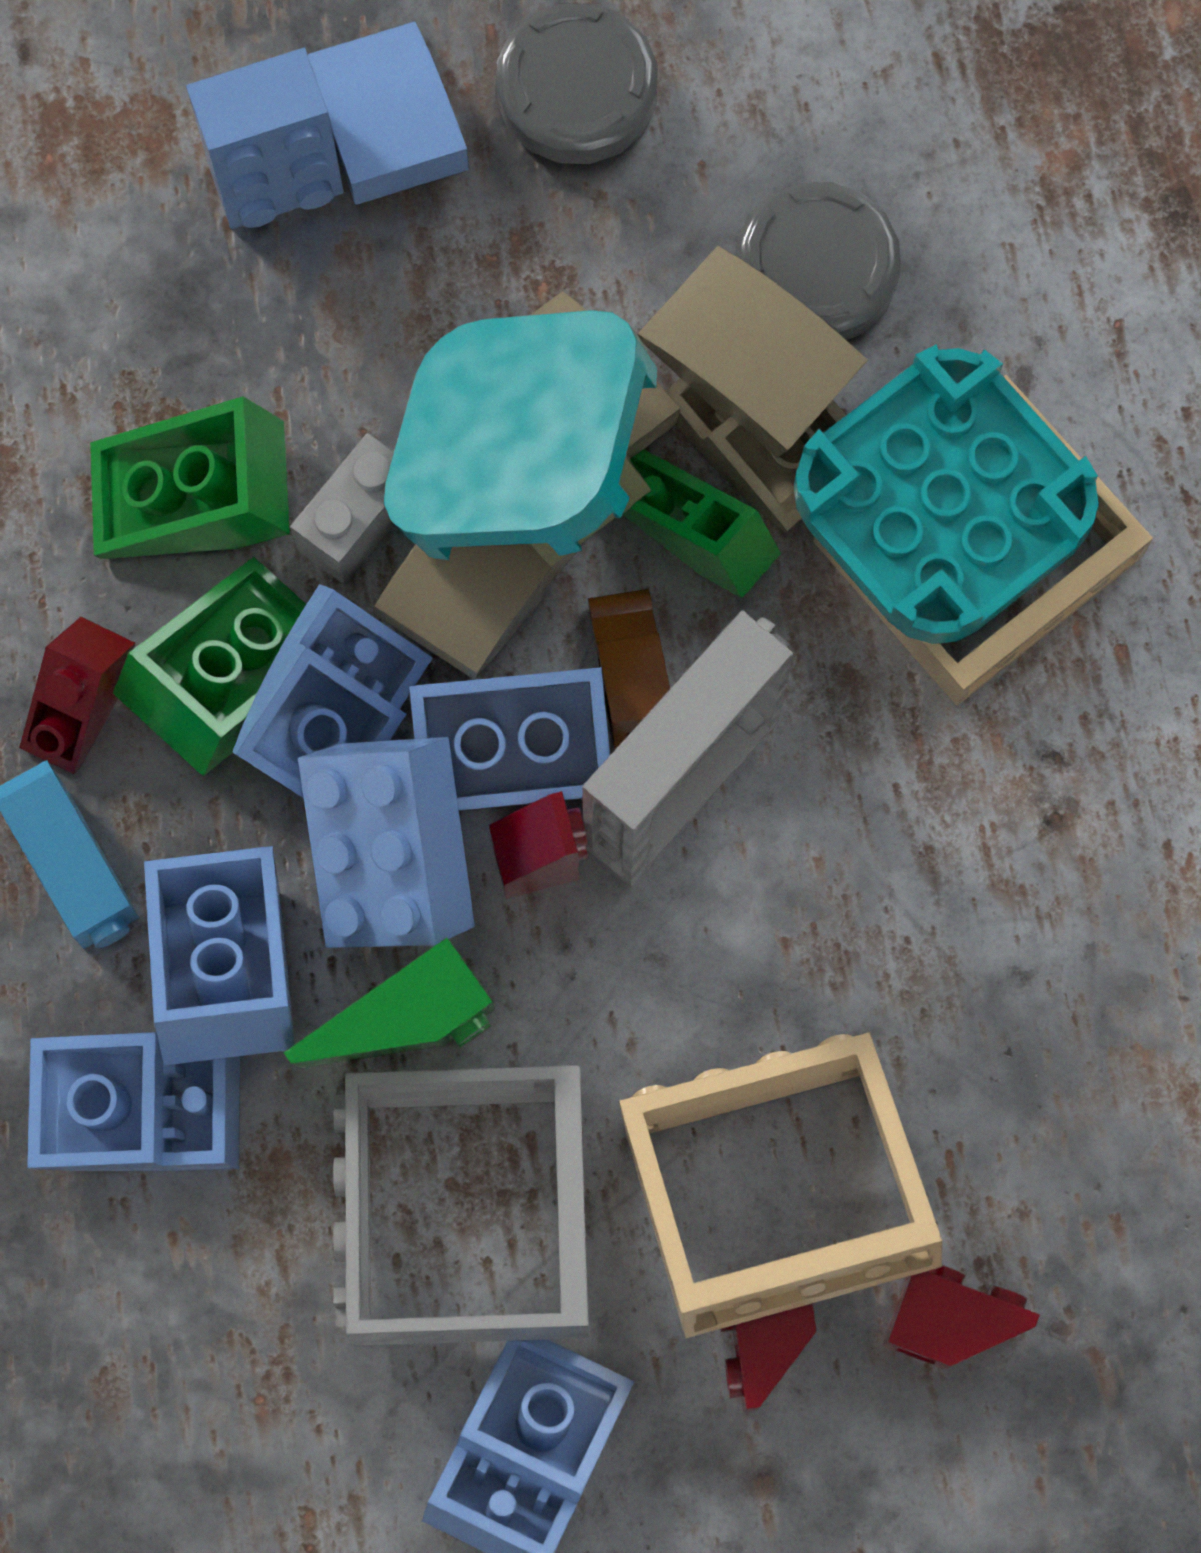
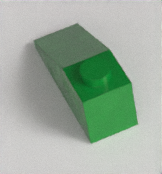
M645 449L641 450L630 461L651 491L635 502L623 515L699 575L743 598L781 554L758 511Z

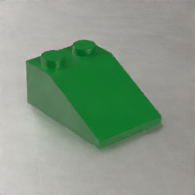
M244 396L90 442L94 556L100 559L239 549L290 534L284 420Z
M252 557L130 651L113 694L204 777L233 753L232 751L255 696L306 603L260 561Z
M445 938L289 1048L284 1054L291 1064L302 1069L443 1047L453 1039L461 1048L491 1027L490 1021L486 1016L494 1011L495 1008L492 1000L448 938Z

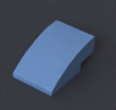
M416 22L308 54L329 112L337 158L342 165L355 205L469 170L466 144L437 68Z
M319 584L269 668L242 725L232 752L304 798L298 758L337 744L389 741L406 716V713L401 711L400 708L410 694L409 686L416 685L433 657L337 591Z
M156 1032L31 1038L27 1168L65 1171L239 1169L240 1056L164 1066Z
M550 1340L507 1341L427 1503L422 1522L485 1553H555L632 1389L634 1381Z

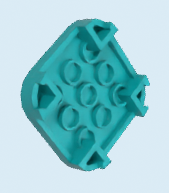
M588 310L482 319L463 324L441 337L424 356L415 375L387 475L384 505L394 525L410 541L421 548L428 557L449 560L452 547L548 543L559 556L582 551L578 541L597 530L611 513L616 518L621 519L630 497L619 485L641 392L645 388H657V366L651 360L643 342L629 323L613 312Z
M935 344L915 354L913 364L824 433L818 429L803 448L794 481L796 509L808 530L889 623L907 637L930 644L957 642L978 631L1069 559L1087 539L1095 523L1094 520L1099 506L1096 487L1098 475L1087 456L1078 460L1000 373L1003 363L985 349L981 354L961 348L938 350V346Z

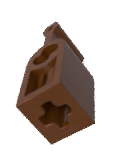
M649 589L588 598L598 664L602 669L604 698L614 751L670 690Z

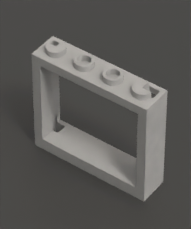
M742 610L582 786L583 824L588 841L586 849L630 887L635 884L778 724L793 652L787 648L789 643L775 632L776 625L769 620L760 618L756 622Z
M580 1065L345 1073V1094L335 1095V1109H333L335 1133H345V1157L334 1158L333 1179L335 1197H346V1222H334L335 1262L346 1261V1287L334 1288L335 1327H346V1335L351 1346L589 1338ZM555 1102L561 1313L371 1319L370 1108Z

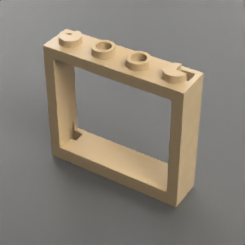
M1005 375L1004 378L1012 385V387L1030 405V407L1056 434V436L1073 453V455L1078 460H1081L1082 458L1075 452V450L1066 442V440L1057 432V430L1048 422V420L1039 412V410L1030 402V400L1021 392V390L1012 382V380L1007 375ZM1097 477L1096 487L1099 506L1092 528L1104 540L1106 545L958 663L940 643L930 644L907 637L889 623L815 537L813 542L952 702L958 706L1142 559L1153 537L1102 480Z
M870 1032L854 1037L848 1034L835 1035L825 1039L817 1047L795 1053L787 1051L772 1052L761 1057L755 1064L733 1070L725 1068L710 1069L699 1074L693 1081L667 1088L662 1085L648 1086L634 1093L631 1098L619 1101L624 1130L685 1338L942 1267V1238ZM860 1076L910 1223L694 1283L650 1134Z

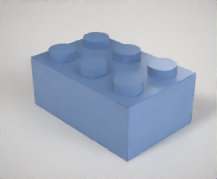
M305 47L186 85L208 165L231 230L241 226L248 228L260 227L274 220L278 214L300 207L303 209L319 208L329 203L334 196L344 193L329 112Z
M601 667L409 686L414 739L449 738L459 810L530 804L549 794L560 791L563 793L564 800L583 798L582 786L610 756Z
M448 737L344 743L298 758L326 948L437 945L445 938L450 939L475 927Z
M273 846L144 861L154 1025L164 1066L284 1051L294 1046L281 896Z

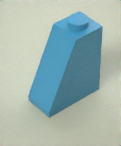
M46 760L0 785V812L73 938L83 949L92 944L99 949L109 946L127 935L130 931L128 924L139 919V916L69 790L49 762Z

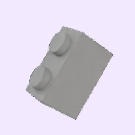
M369 433L365 434L290 526L297 551L344 585L348 583L394 526L384 505L385 483L394 451Z

